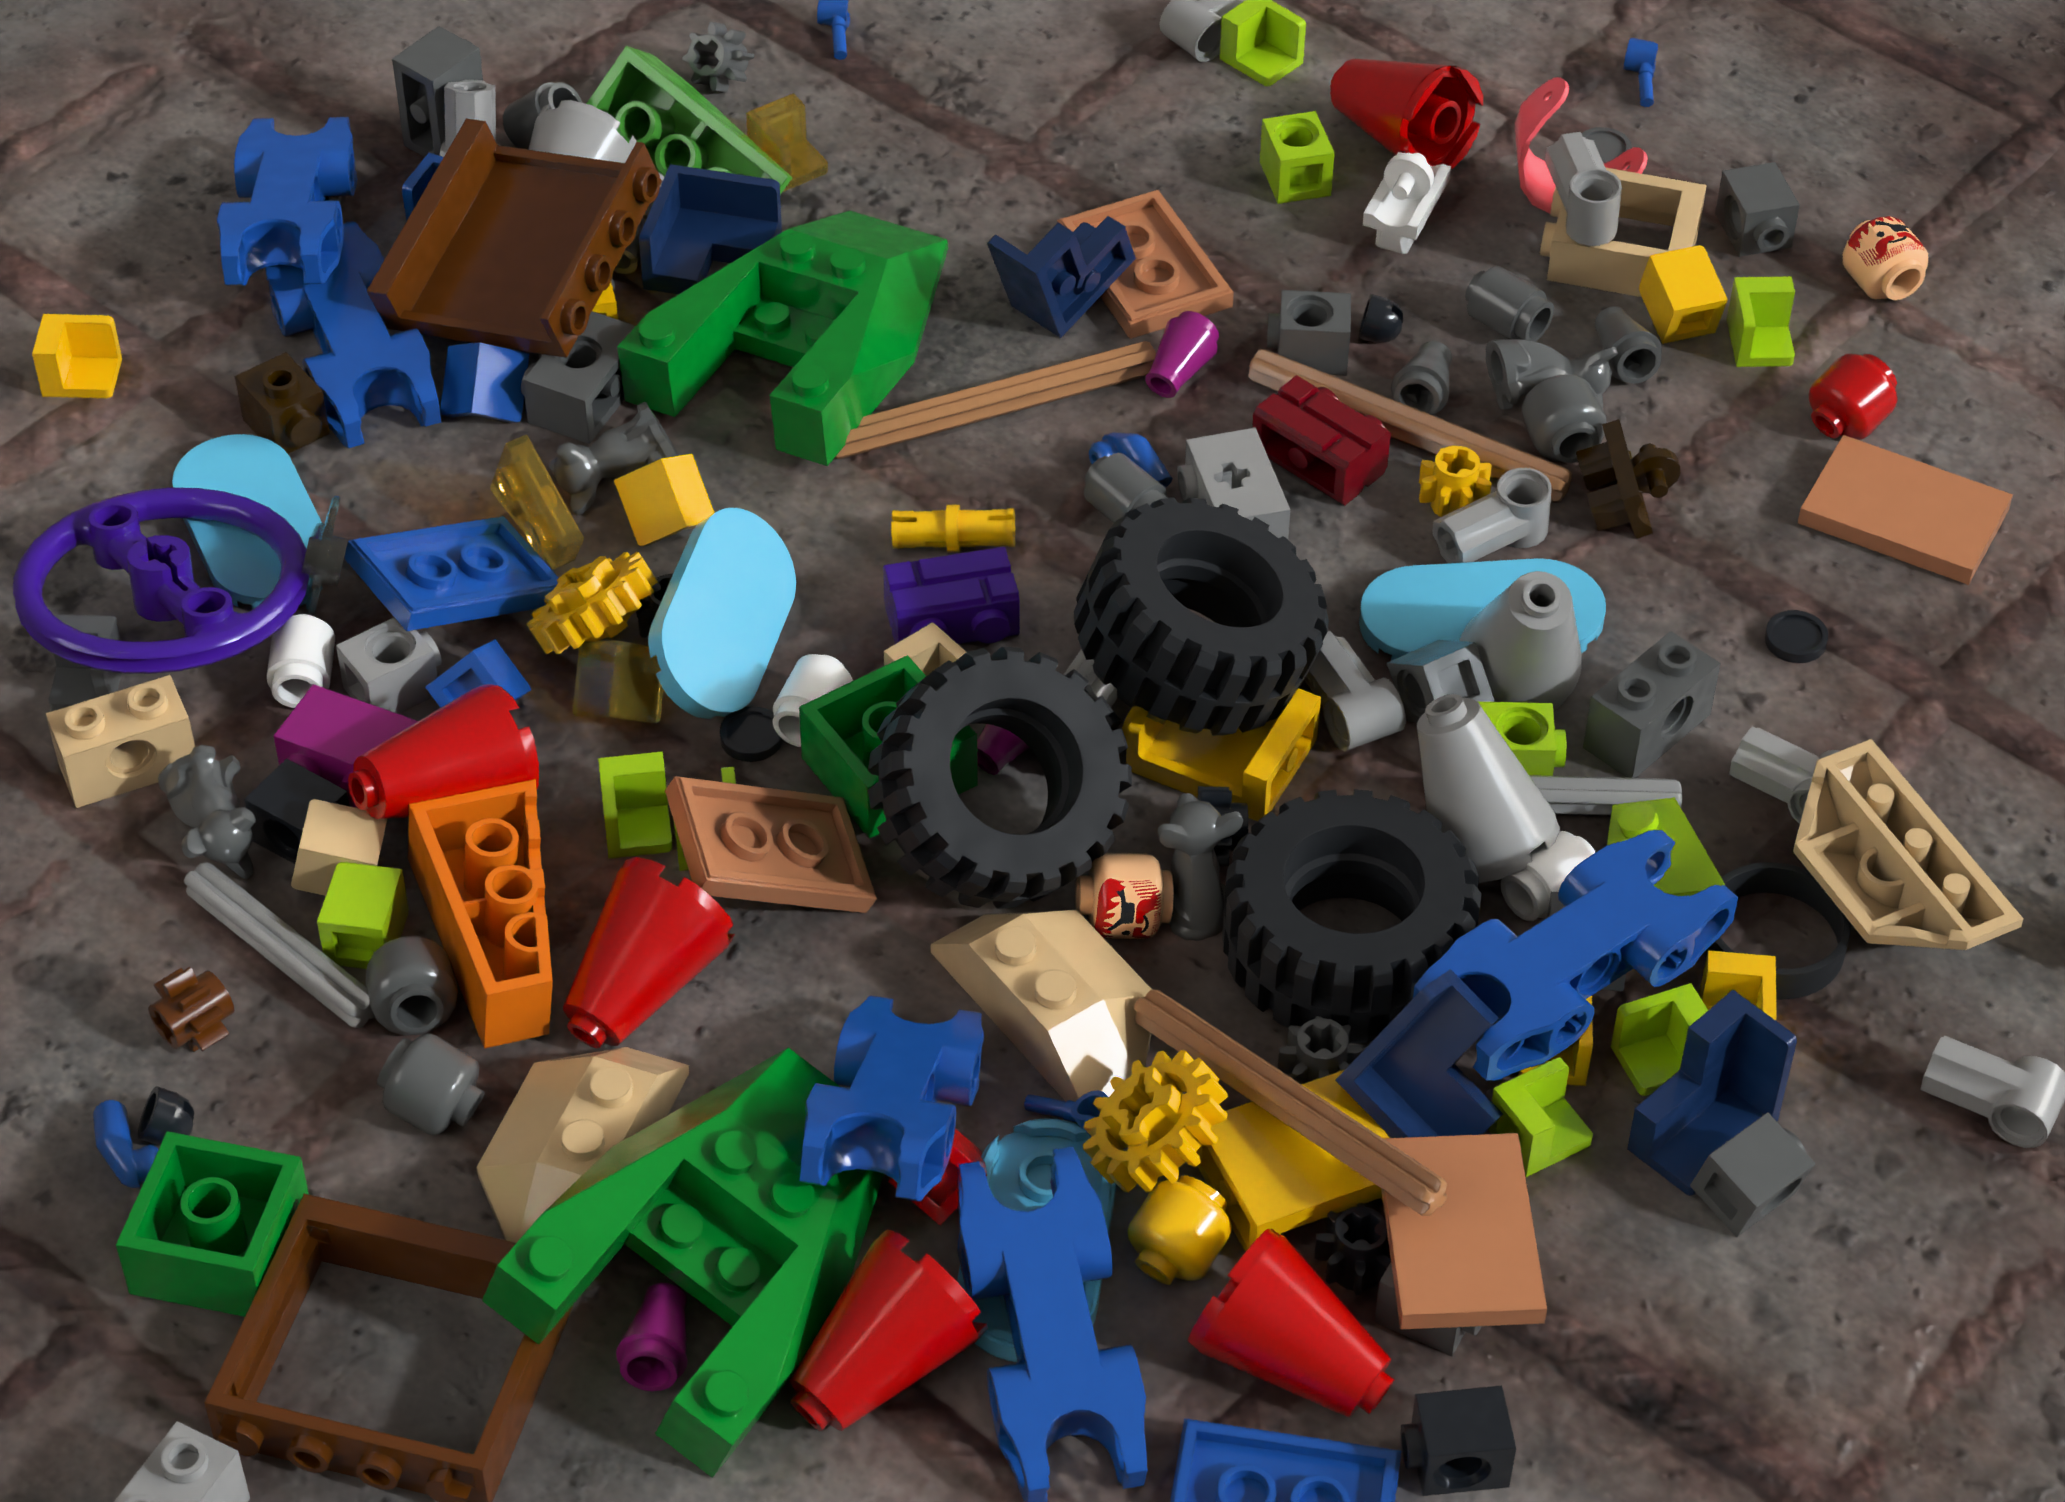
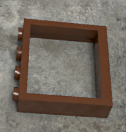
M303 1194L204 1402L213 1438L237 1450L239 1455L253 1456L259 1453L288 1460L298 1468L312 1473H322L329 1470L357 1477L367 1485L377 1489L391 1490L398 1487L427 1494L437 1502H493L574 1304L539 1345L524 1334L474 1455L259 1403L257 1399L322 1261L483 1299L497 1265L516 1244L511 1241Z

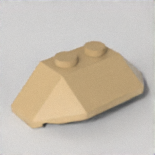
M1872 739L1817 760L1793 852L1866 943L1967 950L2022 926L2024 918Z
M1078 910L985 914L931 944L932 955L1065 1101H1077L1082 1095L1095 1090L1102 1091L1110 1097L1115 1091L1110 1083L1114 1076L1120 1077L1125 1081L1132 1075V1063L1138 1059L1146 1067L1151 1033L1136 1023L1135 1016L1137 1011L1134 1009V1005L1138 998H1144L1152 989Z
M628 1047L535 1062L477 1166L479 1180L505 1240L517 1243L540 1215L612 1146L666 1117L689 1075V1065Z

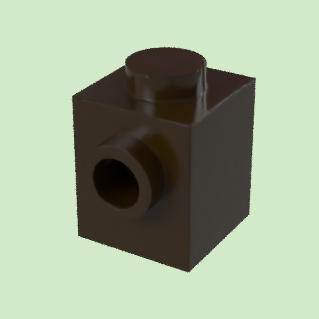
M287 352L235 376L242 419L257 436L273 441L289 454L330 434L323 391Z

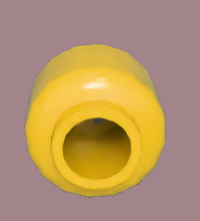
M1183 1175L1173 1184L1169 1180L1157 1182L1153 1191L1149 1192L1128 1227V1239L1139 1253L1135 1264L1151 1278L1170 1285L1175 1277L1187 1281L1202 1279L1231 1234L1232 1224L1225 1212L1228 1207L1227 1201L1211 1186L1191 1176Z

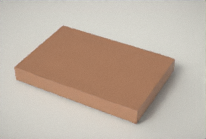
M1159 190L1057 220V223L1059 222L1071 231H1074L1084 222L1097 228L1107 216L1125 226L1136 259L1100 297L1129 339L1164 329L1170 319L1178 317L1184 311H1193L1206 316L1233 307L1234 292Z
M1843 435L1800 508L1798 524L1969 585L2009 511L2013 494Z
M675 776L665 789L692 882L701 887L710 896L867 913L877 900L843 797Z
M1518 1133L1383 1138L1443 1178L1447 1183L1445 1191L1447 1199L1444 1205L1437 1207L1430 1216L1420 1215L1381 1189L1400 1330L1545 1324L1547 1305Z

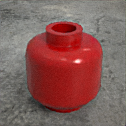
M1845 354L1841 356L1810 387L1808 398L1813 410L1811 414L1813 423L1824 435L1833 439L1843 435L1857 440L1868 437L1896 407L1897 393L1895 388L1897 380L1886 363L1874 355Z

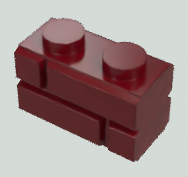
M1296 375L1279 388L1277 395L1273 393L1256 406L1253 413L1252 428L1256 427L1268 458L1344 506L1358 496L1364 486L1369 487L1380 478L1388 467L1391 432L1385 429L1384 425L1376 417L1368 414L1362 415L1340 402L1337 396L1328 388H1316Z

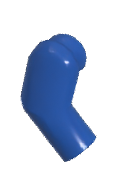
M1113 432L1104 435L1102 441H1097L1090 446L1088 454L1091 464L1101 457L1123 453L1165 488L1172 482L1173 478L1149 441L1139 434Z
M115 1100L104 1101L96 1106L93 1112L96 1148L121 1184L130 1188L141 1189V1183H144L159 1149L154 1145H146L134 1150L130 1136L128 1111L125 1105Z

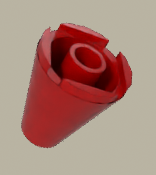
M1355 58L1345 62L1332 77L1330 89L1333 106L1394 155H1397L1398 152L1420 153L1425 156L1426 162L1430 166L1444 164L1451 166V169H1453L1467 155L1478 135L1480 123L1474 122L1473 119L1475 104L1483 106V93L1478 79L1463 68L1452 65Z
M485 684L471 689L358 756L354 762L353 772L348 777V788L354 804L360 810H367L374 819L409 817V804L534 779H536V788L538 789L539 761L534 737L529 726L518 729L509 712L520 707L514 698L501 686Z
M640 857L630 858L624 862L617 872L563 1005V1011L570 1019L567 1024L568 1030L577 1039L590 1047L598 1049L603 1043L610 1046H618L725 951L734 938L735 934L728 933L734 924L730 916L714 898L685 876L678 886L659 877L666 866L656 861Z
M1268 1228L1253 1242L1227 1275L1231 1279L1218 1298L1213 1295L1187 1339L1188 1343L1204 1355L1348 1418L1358 1408H1361L1370 1415L1395 1381L1394 1378L1385 1373L1391 1358L1286 1237L1278 1234L1272 1228L1271 1230Z
M889 1229L872 1242L790 1379L792 1387L797 1392L790 1400L792 1406L809 1424L819 1431H822L828 1424L839 1431H843L977 1342L988 1330L987 1323L973 1322L981 1311L963 1287L929 1254L926 1253L920 1261H914L903 1253L901 1249L910 1240Z

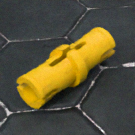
M947 505L946 510H892L891 537L893 549L947 547V553L961 552V547H1015L1014 508L960 510V505Z

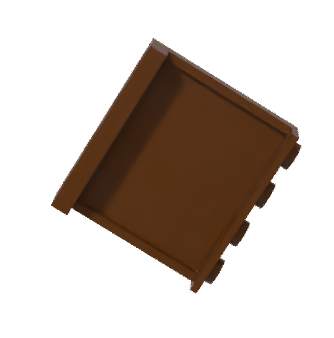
M466 118L367 289V293L387 329L407 331L417 328L422 335L471 343L481 342L502 348L567 358L578 336L585 331L589 316L602 292L610 285L613 272L625 249L633 242L637 227L650 203L658 196L662 183L659 172L655 168L645 143L636 142L625 163L499 146L486 121Z

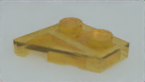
M526 434L505 443L490 486L492 493L525 533L535 552L541 554L553 570L575 561L584 537L528 435Z

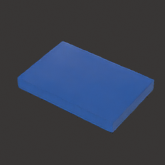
M504 516L353 539L348 541L344 555L347 563L406 631L538 609L546 605L544 596L553 591L558 584L557 579L559 578Z
M1184 1418L1170 1502H1395L1402 1451Z

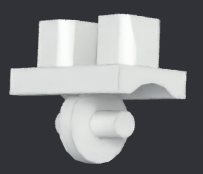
M1398 152L1397 155L1390 159L1384 171V178L1363 215V226L1377 229L1376 245L1378 247L1401 254L1408 253L1450 180L1451 166L1444 164L1430 166L1426 162L1425 156L1420 153Z

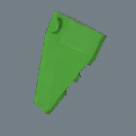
M626 46L586 103L612 115L618 120L620 125L617 132L628 143L632 135L637 142L645 143L655 168L664 177L669 165L672 164L766 178L779 182L780 195L792 179L784 169L701 93L653 54Z

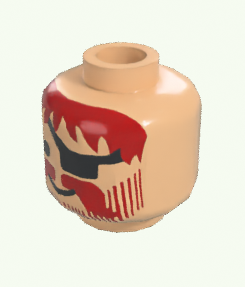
M1892 216L1878 217L1860 223L1851 232L1843 250V266L1871 299L1889 298L1901 300L1913 294L1923 283L1928 266V252L1902 220Z
M1106 853L1094 859L1089 875H1080L1077 878L1075 888L1076 910L1081 915H1088L1089 923L1103 938H1151L1157 933L1161 923H1169L1171 921L1173 911V879L1171 871L1162 870L1159 861L1151 854Z

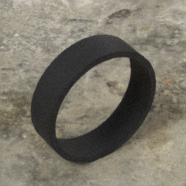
M1761 862L1739 867L1722 877L1725 886L1737 897L1754 893H1775L1798 899L1818 911L1834 931L1838 946L1823 960L1801 968H1776V999H1795L1811 995L1823 989L1835 979L1844 962L1851 934V923L1808 870L1790 864ZM1720 937L1703 954L1706 958L1708 950L1736 952Z

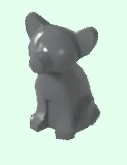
M1504 339L1493 340L1487 343L1486 364L1500 409H1512L1513 404H1517L1519 398L1527 395L1536 384L1546 378L1560 374L1577 375L1586 379L1594 389L1602 408H1604L1603 393L1610 386L1612 375L1608 361L1618 353L1616 347L1605 348L1570 360L1553 348L1539 342Z
M644 402L638 405V413L633 420L605 431L590 447L581 444L575 445L571 442L560 445L556 451L558 455L550 462L549 468L554 472V477L558 484L571 495L570 506L573 513L581 515L594 502L597 485L602 478H619L659 459L679 456L658 419L647 403Z
M199 745L194 747L190 754L177 759L173 763H169L158 776L159 788L166 793L170 806L177 818L193 828L187 832L182 840V851L189 858L203 855L208 859L226 864L243 879H249L253 874V865L248 850L254 839L251 827L254 825L256 818L251 810L245 807L239 808L240 800L235 793L232 783L233 777L239 773L241 768L239 760L232 755L220 761L215 760L216 752L214 747Z
M1184 793L1179 797L1177 808L1171 813L1170 824L1160 825L1157 831L1160 842L1165 847L1176 849L1171 861L1173 911L1171 921L1168 924L1172 932L1185 940L1200 941L1213 937L1223 931L1226 885L1221 884L1220 865L1214 847L1221 840L1235 834L1242 827L1243 818L1241 813L1236 811L1221 816L1209 802L1197 801L1191 793Z

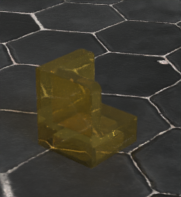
M794 93L746 112L747 136L792 177L784 191L828 173L827 160L807 140L805 104Z
M585 641L579 647L573 715L583 718H616L642 723H658L661 719L663 688L656 676V673L661 671L657 662V656L655 655L650 658L649 646L622 641Z

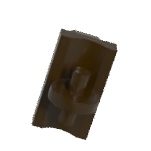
M1620 420L1602 424L1607 442L1576 451L1587 490L1614 481L1618 482V484L1587 493L1597 529L1602 531L1630 522L1636 539L1651 535L1653 530L1643 493H1649L1654 498L1664 497L1668 493V488L1677 482L1681 474L1679 460L1674 452L1665 448H1657L1654 444L1643 445L1639 453L1632 457L1631 451L1627 447Z

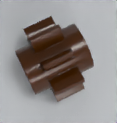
M188 967L185 970L180 968L154 984L161 999L148 1007L149 1014L162 1038L172 1048L177 1049L188 1043L193 1052L198 1049L203 1052L229 1035L222 1020L235 1012L234 1004L222 982L211 971L207 970L196 977L192 968Z

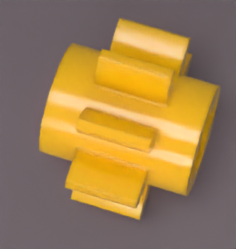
M1464 446L1440 448L1435 457V462L1430 460L1421 461L1419 483L1421 484L1420 503H1430L1432 510L1439 517H1442L1491 494L1492 483L1490 482L1492 465L1490 463H1480V458L1476 452Z

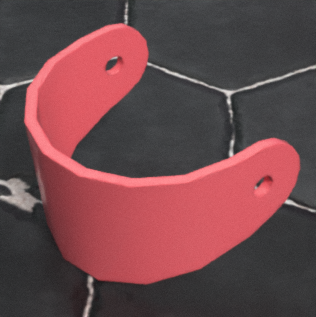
M1561 77L1550 79L1538 87L1521 104L1515 121L1520 188L1533 206L1549 214L1551 212L1555 184L1545 161L1535 156L1529 149V146L1542 126L1561 107L1568 96L1569 85ZM1633 147L1615 159L1604 163V166L1606 168L1642 174L1648 160L1647 153L1640 147Z

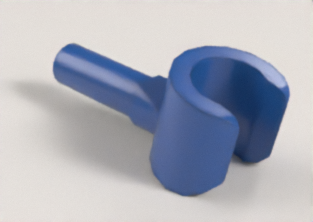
M819 0L817 8L818 24L832 26L834 57L838 60L845 59L847 57L845 32L850 24V14L847 11L849 0Z
M1630 38L1624 61V70L1639 72L1640 105L1650 107L1654 103L1652 78L1656 67L1655 60L1658 44L1652 41Z
M1095 1090L1082 1095L1077 1101H1062L1029 1094L1025 1099L1024 1107L1026 1111L1076 1122L1080 1128L1084 1129V1122L1098 1117L1100 1111L1093 1105L1094 1100L1099 1097L1108 1096L1102 1091Z

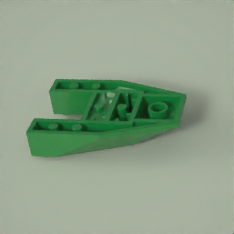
M850 210L783 231L646 314L617 346L625 401L636 405L646 402L651 410L676 417L735 349L793 367V369L769 395L776 450L828 466L847 444L845 442L851 429L858 428L862 418L873 413L915 363L948 251V239Z
M789 1047L612 1146L540 1215L501 1260L482 1299V1302L539 1345L625 1244L732 1326L730 1331L675 1397L655 1432L659 1438L712 1478L790 1381L850 1281L884 1173L873 1170L854 1169L833 1175L826 1186L800 1182L806 1100L816 1083L840 1086Z

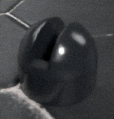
M1370 294L1358 338L1374 343H1386L1396 339L1402 331L1403 311L1398 304L1388 298Z
M156 1086L150 1093L143 1109L138 1128V1138L161 1145L167 1131L190 1135L193 1129L195 1113L189 1100L177 1092Z

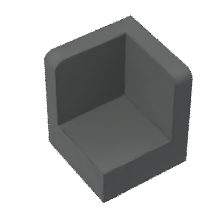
M54 615L66 625L81 632L101 638L121 640L116 616ZM54 654L57 668L49 696L51 711L118 691L121 673L92 669L72 663Z

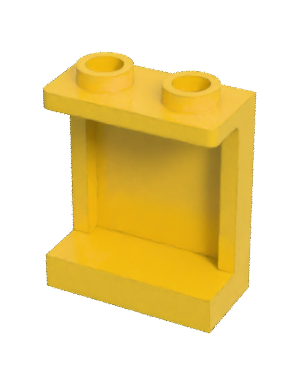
M1298 688L1278 718L1267 721L1264 726L1242 733L1238 728L1236 733L1212 736L1209 729H1202L1197 734L1179 730V724L1168 720L1161 724L1146 717L1148 711L1134 706L1129 711L1122 727L1128 746L1126 764L1131 766V772L1181 792L1191 793L1196 798H1198V786L1229 787V790H1232L1231 802L1247 803L1248 818L1258 821L1273 810L1315 744L1318 736L1321 697Z
M1344 1070L1301 1084L1381 1138H1389L1387 1133L1335 1081ZM1254 1102L1226 1110L1225 1112L1228 1114L1227 1119L1219 1124L1212 1125L1210 1129L1218 1137L1216 1144L1201 1145L1196 1151L1201 1160L1198 1168L1205 1181L1220 1193L1228 1203L1225 1212L1245 1252L1268 1228L1270 1230L1272 1228L1281 1235L1283 1232L1326 1218L1330 1211L1340 1213L1349 1208L1356 1207L1358 1203L1365 1204L1379 1198L1383 1201L1382 1191L1379 1186Z

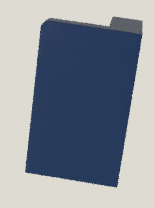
M670 164L660 186L658 196L654 200L639 236L643 289L680 294L705 279L713 261L732 263L782 233L779 182L766 178Z
M1107 216L1097 228L1084 222L1074 231L1058 222L1028 254H1025L998 235H994L987 242L1011 306L1060 338L1136 259L1125 226L1110 216Z
M1450 969L1426 985L1335 1081L1391 1138L1482 1135L1503 1113L1455 1064L1484 1035V1032L1500 1018Z
M1732 990L1688 1027L1680 1070L1635 1108L1627 1150L1686 1195H1694L1696 1192L1690 1187V1184L1712 1152L1767 1112L1778 1121L1797 1044L1796 1036L1736 991Z

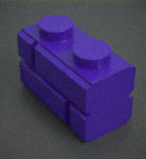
M1005 547L883 566L885 609L890 627H892L895 644L932 622L957 644L976 641L995 643L1005 637L1020 634L1019 591L1014 574L1011 572V565Z

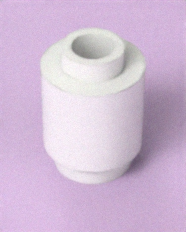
M293 615L272 635L267 683L271 688L273 697L279 703L295 708L313 684L329 689L335 634L326 622L312 615Z
M809 654L797 661L773 705V727L783 740L794 746L801 747L799 706L853 681L850 673L839 660L829 655Z
M1559 831L1555 843L1548 850L1545 842H1543L1539 847L1530 852L1533 861L1527 864V868L1506 876L1501 880V892L1507 905L1517 916L1526 921H1534L1537 918L1547 919L1551 891L1559 892L1562 882L1572 869L1595 853L1593 847L1580 836H1574L1566 831Z

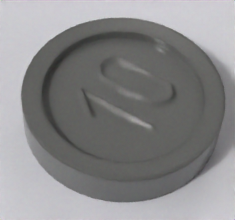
M1596 127L1581 133L1586 139L1594 141L1603 163L1615 159L1626 150L1632 148L1629 138L1622 132L1612 128Z

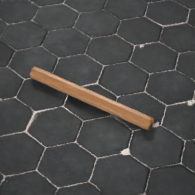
M1142 341L864 416L859 427L851 429L845 442L847 444L834 459H843L1146 377L1154 362L1156 351L1150 342Z
M1261 349L1258 350L1250 362L1248 377L1254 383L1278 392L1280 387L1297 375L1316 388H1328L1337 396L1340 402L1360 414L1376 417L1381 421L1385 429L1391 432V437L1434 455H1437L1440 448L1448 446H1464L1473 450L1479 456L1480 463H1490L1492 465L1490 477L1499 480L1507 471L1516 468L1538 470L1547 476L1551 483V501L1554 503L1561 502L1570 488L1572 473L1567 468L1282 355Z
M1150 990L1144 998H1138L1135 1002L1134 1009L1137 1011L1135 1021L1142 1028L1178 1052L1185 1050L1194 1060L1197 1058L1202 1059L1221 1081L1420 1215L1430 1216L1437 1207L1444 1205L1447 1199L1445 1193L1447 1183L1443 1178L1159 990Z

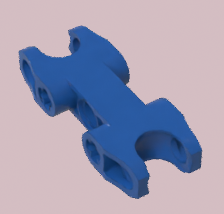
M329 117L322 129L307 135L298 136L284 135L274 130L273 118H255L239 136L234 159L237 195L239 198H251V201L222 202L217 216L224 283L226 286L247 285L250 276L259 269L273 265H291L303 270L304 284H325L331 272L339 264L343 247V217L340 201H325V197L354 196L358 180L349 117Z
M354 221L343 223V247L340 261L331 272L325 284H304L303 270L295 266L273 265L265 267L272 303V313L283 336L312 330L323 353L303 359V369L323 391L329 429L338 437L342 445L348 449L365 444L361 431V418L377 407L388 405L401 406L410 410L417 418L419 424L424 427L441 423L439 401L431 371L430 352L417 328L389 335L379 312L367 293V289L384 262V258L377 244Z
M1650 830L1625 841L1607 845L1575 866L1562 882L1558 892V900L1565 907L1520 936L1514 934L1499 919H1491L1458 938L1450 949L1436 963L1429 967L1414 985L1413 998L1426 985L1451 969L1500 1018L1497 1023L1484 1032L1483 1037L1476 1044L1477 1059L1473 1065V1068L1485 1080H1499L1520 1070L1543 1064L1577 1041L1587 1030L1594 1016V1007L1586 999L1632 969H1635L1653 987H1658L1670 982L1693 967L1700 956L1721 937L1733 922L1738 897L1725 885H1713L1691 896H1676L1665 893L1655 887L1654 884L1663 878L1664 873L1671 866V850L1675 845V841L1662 830Z
M869 996L859 1007L851 1011L840 1033L834 1065V1082L839 1086L850 1088L818 1083L813 1086L805 1106L806 1119L800 1182L826 1186L833 1175L842 1171L854 1169L873 1170L884 1173L897 1182L895 1198L921 1201L935 1185L941 1182L953 1146L956 1106L938 1103V1101L971 1106L979 1089L981 1051L984 1039L982 1013L960 1009L952 1019L942 1023H915L904 1020L892 1012L894 999Z
M1073 1146L1052 1150L1053 1163L1050 1165L1052 1176L1050 1183L1053 1198L1045 1206L1033 1211H1015L1003 1206L996 1200L988 1186L985 1170L981 1167L979 1161L959 1164L957 1187L960 1233L957 1252L965 1289L973 1300L1003 1296L1018 1362L1016 1364L988 1368L987 1385L998 1445L1011 1467L1024 1502H1048L1047 1491L1050 1489V1468L1046 1451L1055 1441L1069 1435H1085L1103 1445L1110 1454L1117 1479L1122 1484L1123 1489L1144 1486L1148 1471L1144 1433L1146 1394L1134 1348L1131 1344L1099 1350L1097 1347L1083 1282L1111 1278L1113 1270L1112 1254L1101 1201L1092 1188Z

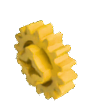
M624 552L614 561L610 557L600 556L582 567H573L557 579L558 584L553 591L544 596L546 605L532 612L533 619L527 622V626L545 654L553 650L556 654H560L570 645L573 649L584 650L592 643L607 637L612 638L628 626L626 622L630 616L642 606L639 600L646 598L654 592L652 586L658 583V580L639 552H635L632 555Z
M1180 1050L1172 1060L1164 1051H1159L1149 1067H1145L1139 1059L1133 1062L1132 1075L1124 1081L1122 1078L1114 1076L1110 1080L1111 1086L1115 1090L1110 1097H1099L1094 1100L1093 1105L1100 1111L1099 1116L1084 1122L1083 1128L1092 1136L1083 1144V1150L1092 1158L1090 1163L1110 1184L1115 1182L1124 1192L1129 1193L1137 1183L1146 1193L1152 1192L1157 1184L1158 1177L1163 1175L1171 1184L1178 1181L1179 1176L1178 1167L1185 1162L1197 1167L1201 1163L1200 1157L1196 1153L1200 1146L1215 1145L1218 1141V1137L1210 1129L1212 1125L1219 1124L1227 1119L1228 1114L1219 1105L1228 1097L1227 1092L1218 1083L1220 1079L1200 1058L1194 1060L1185 1050Z

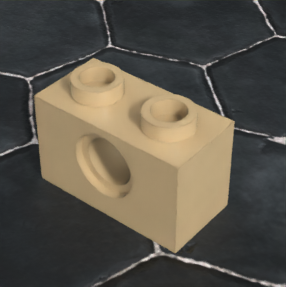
M171 675L45 713L58 764L76 808L158 783L159 773L169 763H173L177 759L190 754L195 747L189 717Z

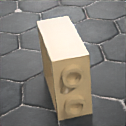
M1606 168L1607 171L1615 174L1621 181L1622 192L1619 217L1673 226L1668 250L1612 240L1600 246H1587L1577 243L1566 232L1567 212L1555 186L1550 216L1558 217L1557 223L1546 222L1540 249L1541 256L1550 257L1548 281L1641 297L1639 285L1650 255L1696 246L1707 185Z

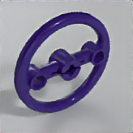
M171 487L141 490L117 495L87 505L66 515L39 535L20 559L13 577L15 608L21 624L35 641L51 653L72 663L96 670L123 674H157L184 671L211 665L234 657L260 644L277 632L294 615L306 595L309 583L307 550L300 534L284 517L268 506L250 498L225 491L203 488ZM168 518H195L218 521L244 529L268 543L277 554L281 563L278 582L272 592L254 609L245 613L235 612L233 610L232 597L228 592L215 587L200 588L194 582L190 548L185 541L169 535H156L146 538L141 533L139 522ZM80 545L92 546L94 560L97 565L110 570L124 569L129 574L134 609L139 616L156 622L177 619L184 625L185 637L173 640L139 642L101 638L81 632L63 623L45 605L42 597V588L46 576L52 567L75 547Z

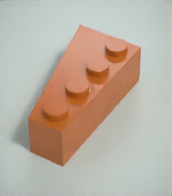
M536 779L409 804L408 860L443 948L452 963L454 975L484 1049L549 1035L553 979L548 920L545 911V882L541 863V836L537 815Z

